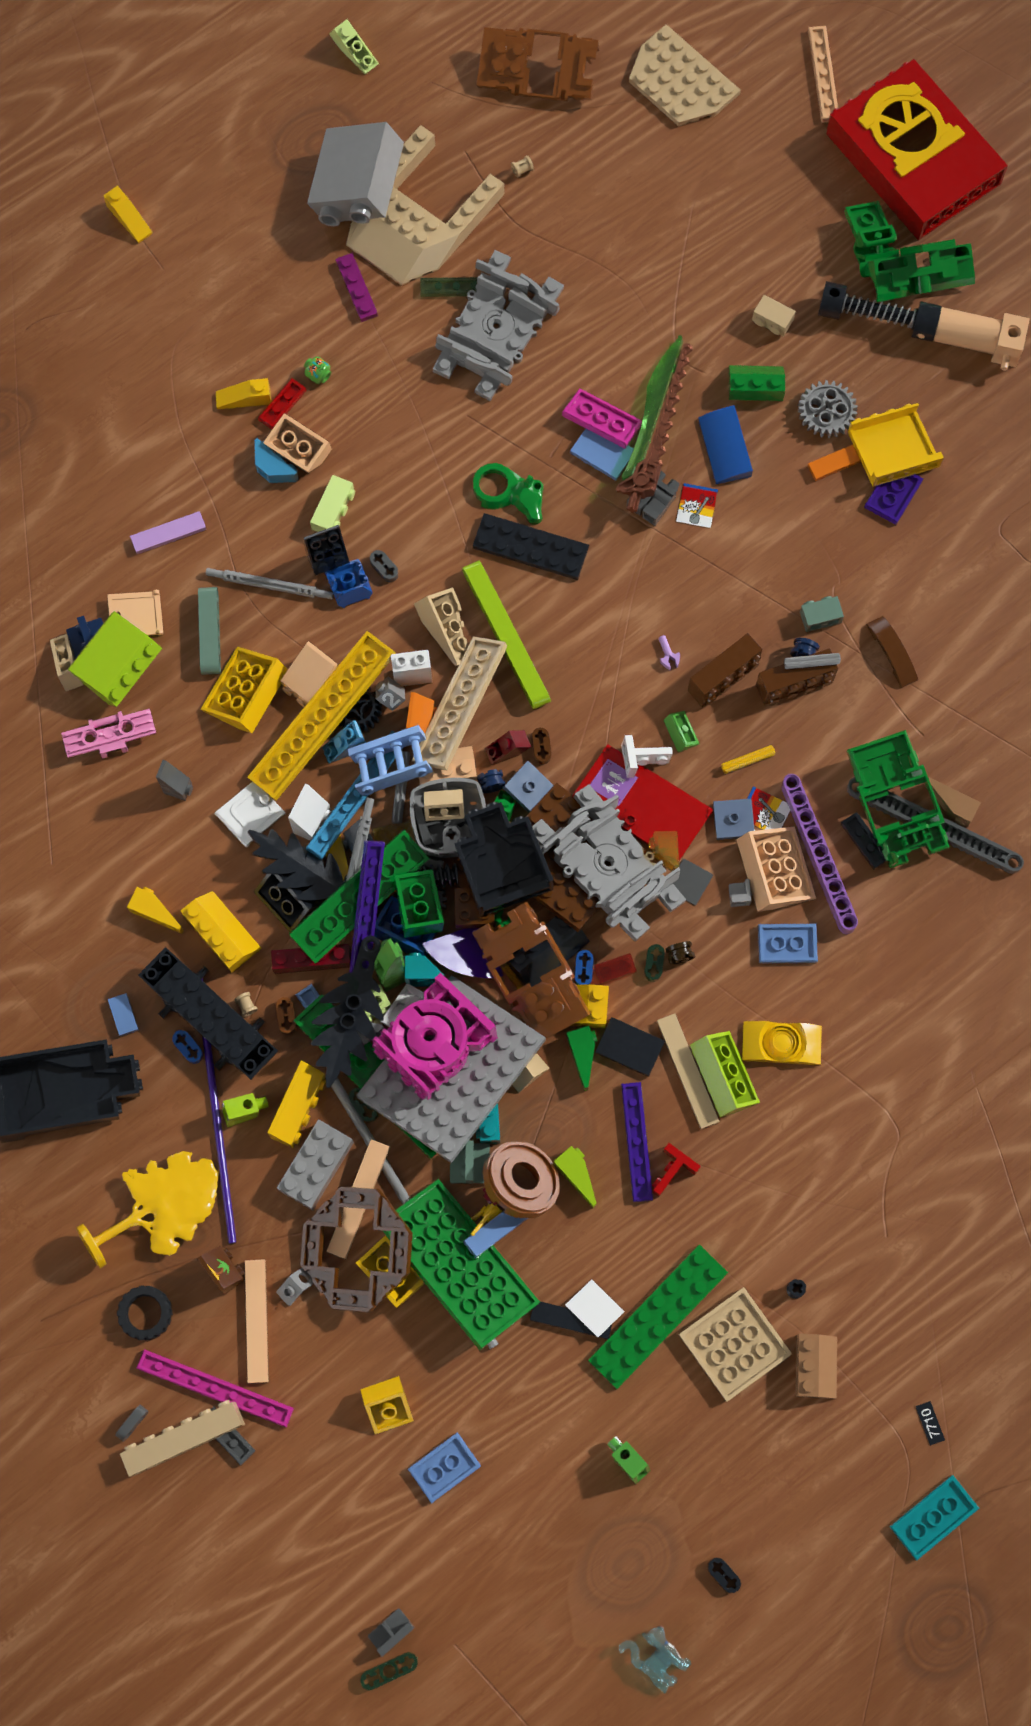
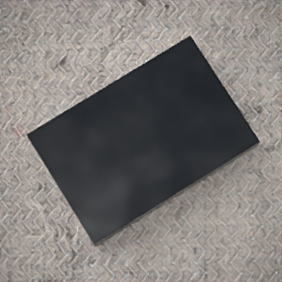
M611 1017L595 1053L649 1077L665 1041Z

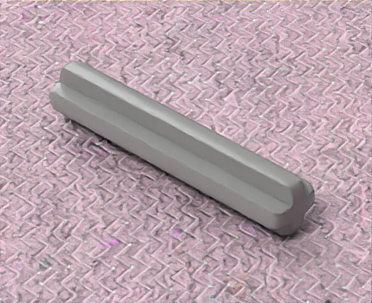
M839 653L790 657L784 659L785 669L835 665L840 664L841 658Z

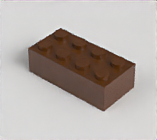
M749 633L745 634L690 678L688 692L702 707L705 704L710 705L716 700V696L722 692L723 694L728 691L734 681L739 682L744 678L748 670L753 671L758 667L763 649Z
M829 648L811 655L831 654L832 652ZM783 664L759 672L756 687L763 704L774 705L780 702V699L786 697L791 699L796 697L797 693L803 691L808 693L813 691L815 687L821 685L825 687L832 684L838 671V666L835 664L785 669Z

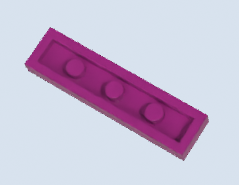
M350 253L336 258V264L361 322L378 317V312L353 254Z

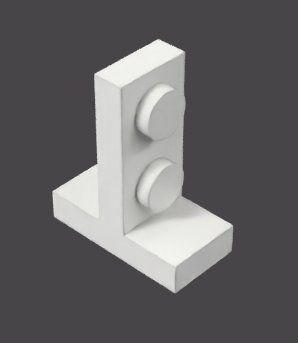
M625 735L621 745L627 778L635 777L638 769L637 764L641 766L647 764L664 765L670 762L673 754L672 747L634 748L632 735Z

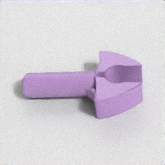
M660 636L659 641L665 654L664 658H660V663L668 670H671L670 663L668 662L669 658H671V660H674L676 668H678L680 652L672 653L666 636Z

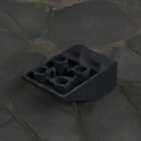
M339 525L303 538L308 561L315 576L350 563Z

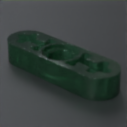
M406 1652L373 1667L362 1674L360 1679L361 1685L366 1690H373L416 1669L418 1658L414 1653ZM406 1656L409 1659L413 1658L412 1668L404 1666L401 1668L403 1672L399 1673V1668L395 1661L399 1660V1664L405 1661ZM386 1665L394 1666L395 1675L393 1677H386L384 1675L383 1669ZM380 1669V1676L384 1681L380 1682V1678L373 1681V1686L369 1683L365 1684L366 1675L370 1674L373 1677L378 1674L375 1670Z

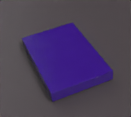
M915 474L877 485L864 508L897 525L921 485L923 478Z

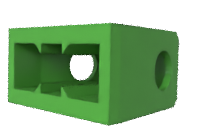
M614 1437L607 1444L614 1452L612 1454L613 1459L635 1485L651 1471L648 1464L627 1441L623 1444L617 1437ZM628 1454L629 1458L624 1460L622 1457Z

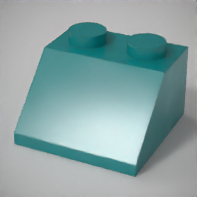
M410 953L409 956H405L406 984H410L413 987H430L435 982V977L439 973L444 975L426 956H421V953Z

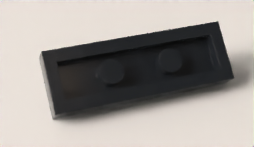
M857 812L841 822V826L873 870L887 862L883 855L882 847L877 846V839L874 838L873 833Z

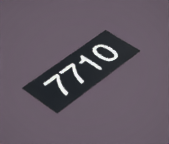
M931 1401L915 1406L930 1446L945 1441Z

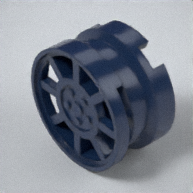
M795 638L794 647L791 649L790 655L792 657L809 656L816 653L820 646L815 641L807 638Z
M497 769L489 770L488 773H481L477 776V782L480 783L483 793L499 791L506 784L502 779V770L498 772Z

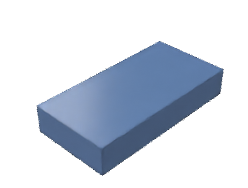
M127 993L108 999L119 1036L138 1031L139 1029Z

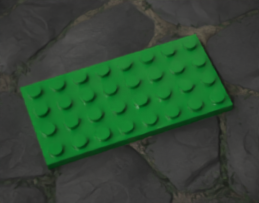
M439 1179L396 1209L397 1213L413 1232L410 1266L479 1350L483 1349L540 1303L494 1245L477 1258L473 1256L463 1242L471 1236V1232L477 1225ZM383 1231L390 1240L391 1231Z

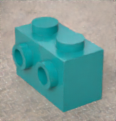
M498 1103L476 1130V1139H480V1143H500Z

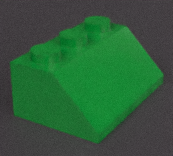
M729 365V400L783 401L785 395V371L783 366Z

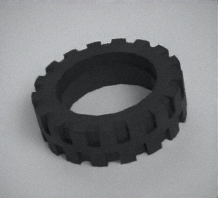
M143 1285L132 1288L128 1293L124 1294L123 1299L118 1304V1323L122 1330L132 1338L145 1341L156 1339L167 1330L168 1325L171 1323V1316L173 1315L171 1302L162 1291L155 1287ZM143 1296L156 1299L162 1311L157 1325L148 1330L135 1328L128 1316L132 1302Z

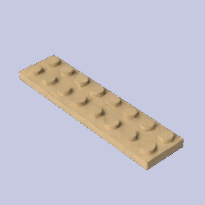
M473 636L425 733L426 740L421 741L419 745L422 760L427 761L432 768L447 771L506 651L507 644L505 642Z

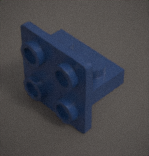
M81 616L77 618L78 625L66 630L75 658H77L103 625L102 618L87 622L85 617Z

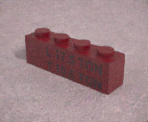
M349 944L335 945L317 963H314L301 948L271 950L272 970L274 974L350 968Z

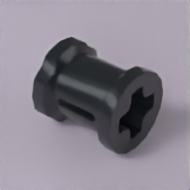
M798 1279L792 1280L787 1285V1294L794 1299L800 1298L806 1292L805 1282ZM792 1284H794L795 1286L799 1285L801 1287L799 1289V1292L794 1293L792 1291V1289L794 1288Z

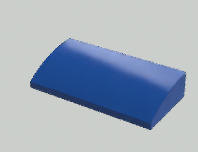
M735 405L698 417L716 484L752 477L753 469Z

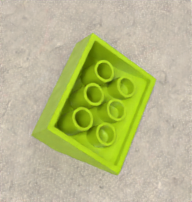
M113 611L67 670L108 705L117 707L162 648L148 635Z

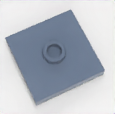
M527 761L503 786V789L530 813L554 785Z
M751 799L713 801L716 840L740 838L749 831H755Z

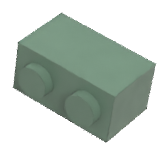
M827 596L817 602H805L800 609V615L806 632L841 624L844 618L838 596Z

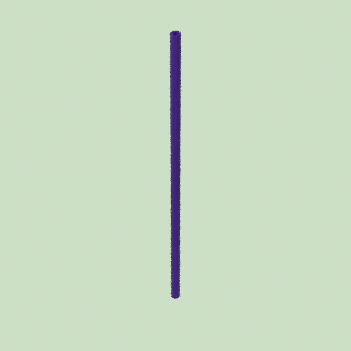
M202 1036L228 1242L233 1244L237 1242L212 1047Z

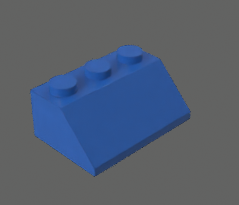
M390 896L379 914L374 934L375 937L382 941L391 938L393 943L397 942L401 950L407 954L421 953V956H426L428 953L422 943L435 939L437 933L404 938L398 899Z

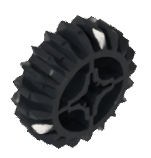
M369 687L362 695L365 700H358L355 704L360 709V715L354 709L355 706H353L338 726L343 725L344 729L352 722V720L346 717H355L358 719L356 722L360 729H364L365 732H368V726L374 729L373 722L379 723L378 717L382 716L380 710L383 709L382 704H379L380 702L376 700V691L371 692V687ZM372 707L371 713L364 719V713Z

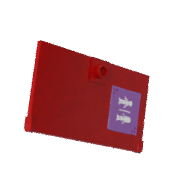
M607 744L574 794L590 784L603 801L618 795V806L615 810L619 809L620 812L617 818L625 821L621 829L625 831L631 829L632 835L679 863L714 809L644 766L637 764L638 769L635 777L627 778L623 753Z

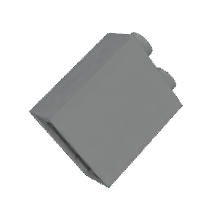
M387 122L326 128L307 202L319 215L321 223L328 226H338L341 221H354L366 224L370 219L386 217L404 144Z

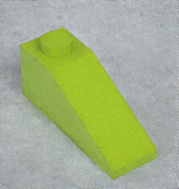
M571 1146L554 1161V1165L589 1205L594 1208L597 1203L586 1163L583 1159L585 1155L579 1148L574 1149Z

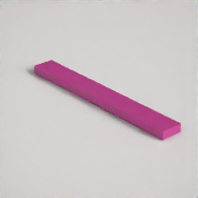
M145 1349L136 1368L220 1402L229 1400L230 1403L236 1402L240 1410L286 1428L294 1410L290 1406Z

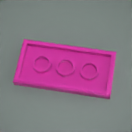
M580 388L562 412L563 417L626 449L643 423L642 420Z

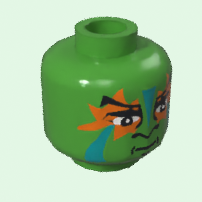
M319 356L313 359L309 358L304 364L305 376L316 384L325 383L332 373L330 365Z

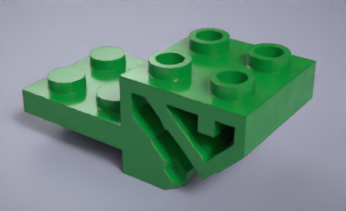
M879 201L845 207L844 213L856 240L853 251L859 265L861 262L900 256L899 249L889 247L888 245L897 240V235L893 225L888 224Z

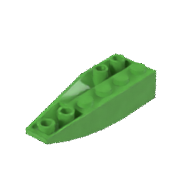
M391 938L382 941L374 965L376 976L385 992L405 982L403 952L397 942L393 943Z

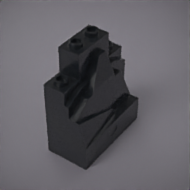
M492 802L486 805L484 809H473L465 815V821L471 837L460 838L454 844L480 917L554 890L552 875L528 816L525 818L523 816L517 817L509 823L502 802Z

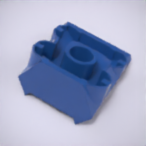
M359 559L325 572L336 602L340 607L345 608L352 603L366 598L369 599L373 593Z

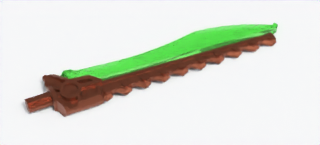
M681 335L678 336V339L663 355L647 385L641 429L626 470L622 474L623 481L616 488L617 493L621 492L630 496L626 510L631 513L637 512L640 499L653 496L657 487L662 461L659 457L666 453L665 447L662 445L669 440V435L666 431L673 427L672 421L669 420L676 414L673 405L680 401L679 395H676V393L683 388L682 383L679 381L686 376V371L683 368L690 363L689 357H686V355L693 351L692 345L685 343L676 365L683 344ZM673 372H674V376H673V379H672V382H671V385H670V389H669V392H668V395H667V398H666V401H665V404H664V407H663V410H662V413H661V416H660V419H659V422H658V425H657V428H656V432H655V435H654V438H653V441H652V444H651V447H650L648 456H647V458L645 459L646 454H647V451H648V448H649V445H650V442H651V439H652V436H653V433H654V430H655V427H656V424H657V421H658V417H659V414H660V411H661V408H662V405H663V402H664V399H665V396H666V393H667V390H668V387H669V384H670V381H671V378H672V374H673Z

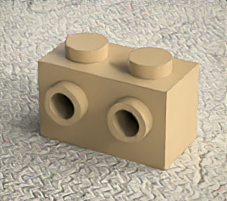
M764 295L753 312L752 321L758 326H764L770 329L772 333L784 337L794 320L796 311Z
M463 790L424 792L426 821L464 819Z

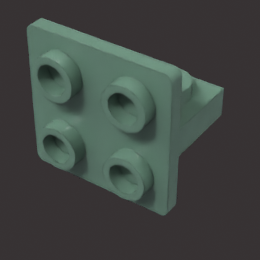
M468 1141L453 1162H450V1183H484L482 1171L485 1161L490 1156V1145L488 1143Z

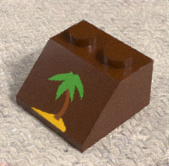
M218 1246L198 1257V1260L219 1290L226 1295L245 1281L242 1276L245 1272L239 1264L236 1266L231 1261L233 1255L228 1248L223 1249L221 1246Z

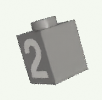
M390 677L376 685V700L393 711L405 701V688Z

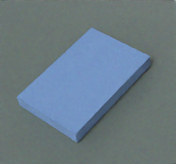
M585 429L570 450V453L616 481L635 455L636 450L629 445L624 449Z
M758 924L759 963H817L816 924Z
M457 1432L408 1468V1470L429 1501L433 1503L480 1468L481 1465Z

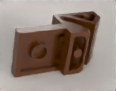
M454 858V863H456L458 868V886L455 882L454 888L456 929L481 928L488 923L495 927L494 912L480 917L459 858Z

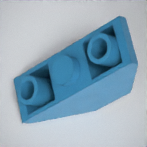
M258 438L255 439V466L257 472L269 483L297 482L299 480L298 470L291 463L288 465L282 455L277 452L274 453L271 448Z
M354 720L322 748L329 764L348 757L349 748L366 742L358 723Z

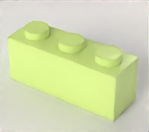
M332 475L310 521L312 530L320 532L336 525L340 526L339 521L342 516L346 515L348 510L347 504L349 500H353L355 495L352 482Z

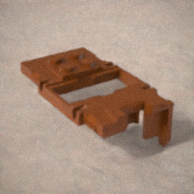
M484 27L477 87L497 89V91L503 92L511 91V94L515 96L568 102L569 98L584 101V99L591 100L593 79L584 78L586 59L588 64H592V59H596L600 48L598 40L583 37L580 39L577 38V34L572 36L569 33L524 30L523 28H519V31ZM535 34L560 37L558 60L562 61L560 72L556 71L553 95L527 93L530 73L527 63L528 56H532Z
M528 902L507 912L512 922L504 927L498 925L493 928L491 923H488L472 932L474 937L477 938L476 941L481 950L483 949L484 955L482 958L487 959V967L508 1004H513L512 1011L519 1012L518 1015L523 1023L545 1038H548L591 1014L580 995L579 989L572 981L575 976L545 923L538 922V917L534 910L530 908ZM548 940L561 966L541 976L540 979L542 981L531 987L530 983L509 993L495 968L513 959L514 955L512 953L522 947L527 951Z

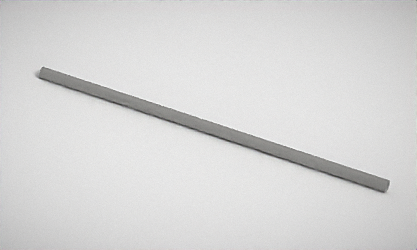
M336 1078L331 1087L366 1145L369 1146L371 1139L376 1140L339 1079ZM385 1159L381 1170L401 1203L405 1204L411 1198L388 1160ZM494 1339L488 1344L489 1349L498 1345L497 1340Z

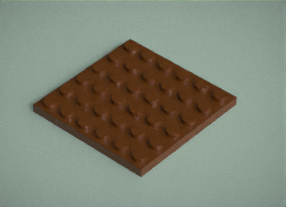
M556 783L527 816L532 826L542 819L556 832L559 828L566 827L572 813L582 807L572 797L570 792ZM585 840L584 842H581V843H587V844L590 845V843H589L587 840ZM554 845L543 854L553 878L554 890L533 898L579 932L600 908L596 907L599 899L595 896L588 899V894L574 881L573 875L570 878L563 876L562 873L565 867H560L554 861L555 854L553 850L557 848ZM609 861L604 862L606 866H611Z

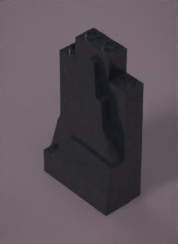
M107 1039L0 1057L1 1143L24 1140L26 1136L119 1120L122 1106L121 1102H117V1100L139 1097L140 1091L143 1090L142 1079H137L136 1073L140 1071L139 1060H134V1054L110 1058L113 1056L112 1044L108 1045Z

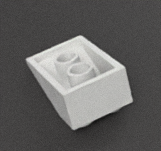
M307 784L304 785L288 819L294 834L311 841L332 811H330L329 803Z

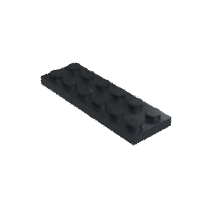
M486 513L483 514L472 545L473 549L575 580L579 579L589 550V544Z

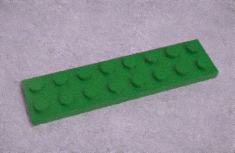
M402 830L384 847L378 906L396 890L395 875L416 872L430 859L405 830ZM361 868L289 933V936L314 963H317L354 929Z
M699 1244L588 1361L618 1389L728 1272Z

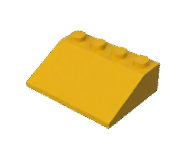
M237 646L201 710L240 730L253 733L280 687L281 679L288 669L277 658Z

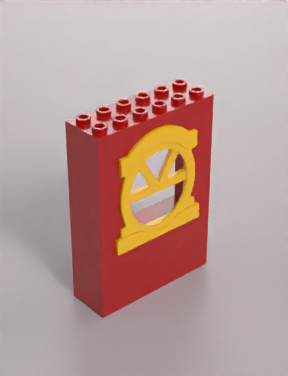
M915 59L903 63L895 72L891 71L886 78L876 81L871 88L861 91L856 98L849 99L844 106L839 109L836 108L830 113L826 132L828 137L918 241L1002 184L1008 167L1006 162ZM901 101L905 123L882 115L883 110L890 104ZM909 103H917L924 107L926 111L912 119ZM930 116L934 118L937 128L936 137L933 143L926 149L918 152H906L890 144ZM883 122L899 129L884 138L879 123Z

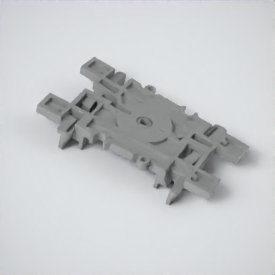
M496 250L488 263L477 259L475 268L487 274L481 273L478 276L476 292L474 290L468 291L467 299L469 301L461 316L455 319V322L460 324V327L454 328L451 326L448 338L437 335L435 347L442 352L433 367L434 373L447 379L452 375L456 365L465 367L483 377L475 388V393L488 401H491L501 383L506 386L511 384L513 376L509 372L514 365L513 360L516 363L522 361L523 354L521 352H523L531 338L537 336V332L533 330V327L542 328V321L547 313L552 316L558 313L559 304L555 301L564 289L563 284L551 277H548L541 288L536 282L522 273L520 276L505 272L511 257ZM506 288H510L512 290L509 291L508 301L511 303L505 310L504 306L506 300L503 296L505 294ZM528 292L535 295L532 300L527 297ZM499 324L500 327L496 329L493 325Z
M589 784L574 794V799L582 808L572 813L566 827L559 828L554 832L542 819L532 827L542 853L544 854L555 845L557 848L553 850L555 854L554 861L560 867H565L562 873L563 876L570 878L573 875L574 881L588 894V899L593 896L599 899L596 907H601L609 915L606 918V923L612 928L620 923V927L636 942L650 928L637 915L643 908L659 899L671 913L685 903L686 898L673 884L679 879L680 868L678 867L664 876L663 873L666 872V869L662 866L663 861L661 860L657 864L653 863L654 854L646 852L644 855L643 847L631 834L632 830L623 831L621 829L625 821L617 818L620 810H615L618 806L619 796L615 795L603 801ZM585 840H587V841L590 843V845L587 844V843H581V842H584ZM609 861L611 866H606L604 862Z

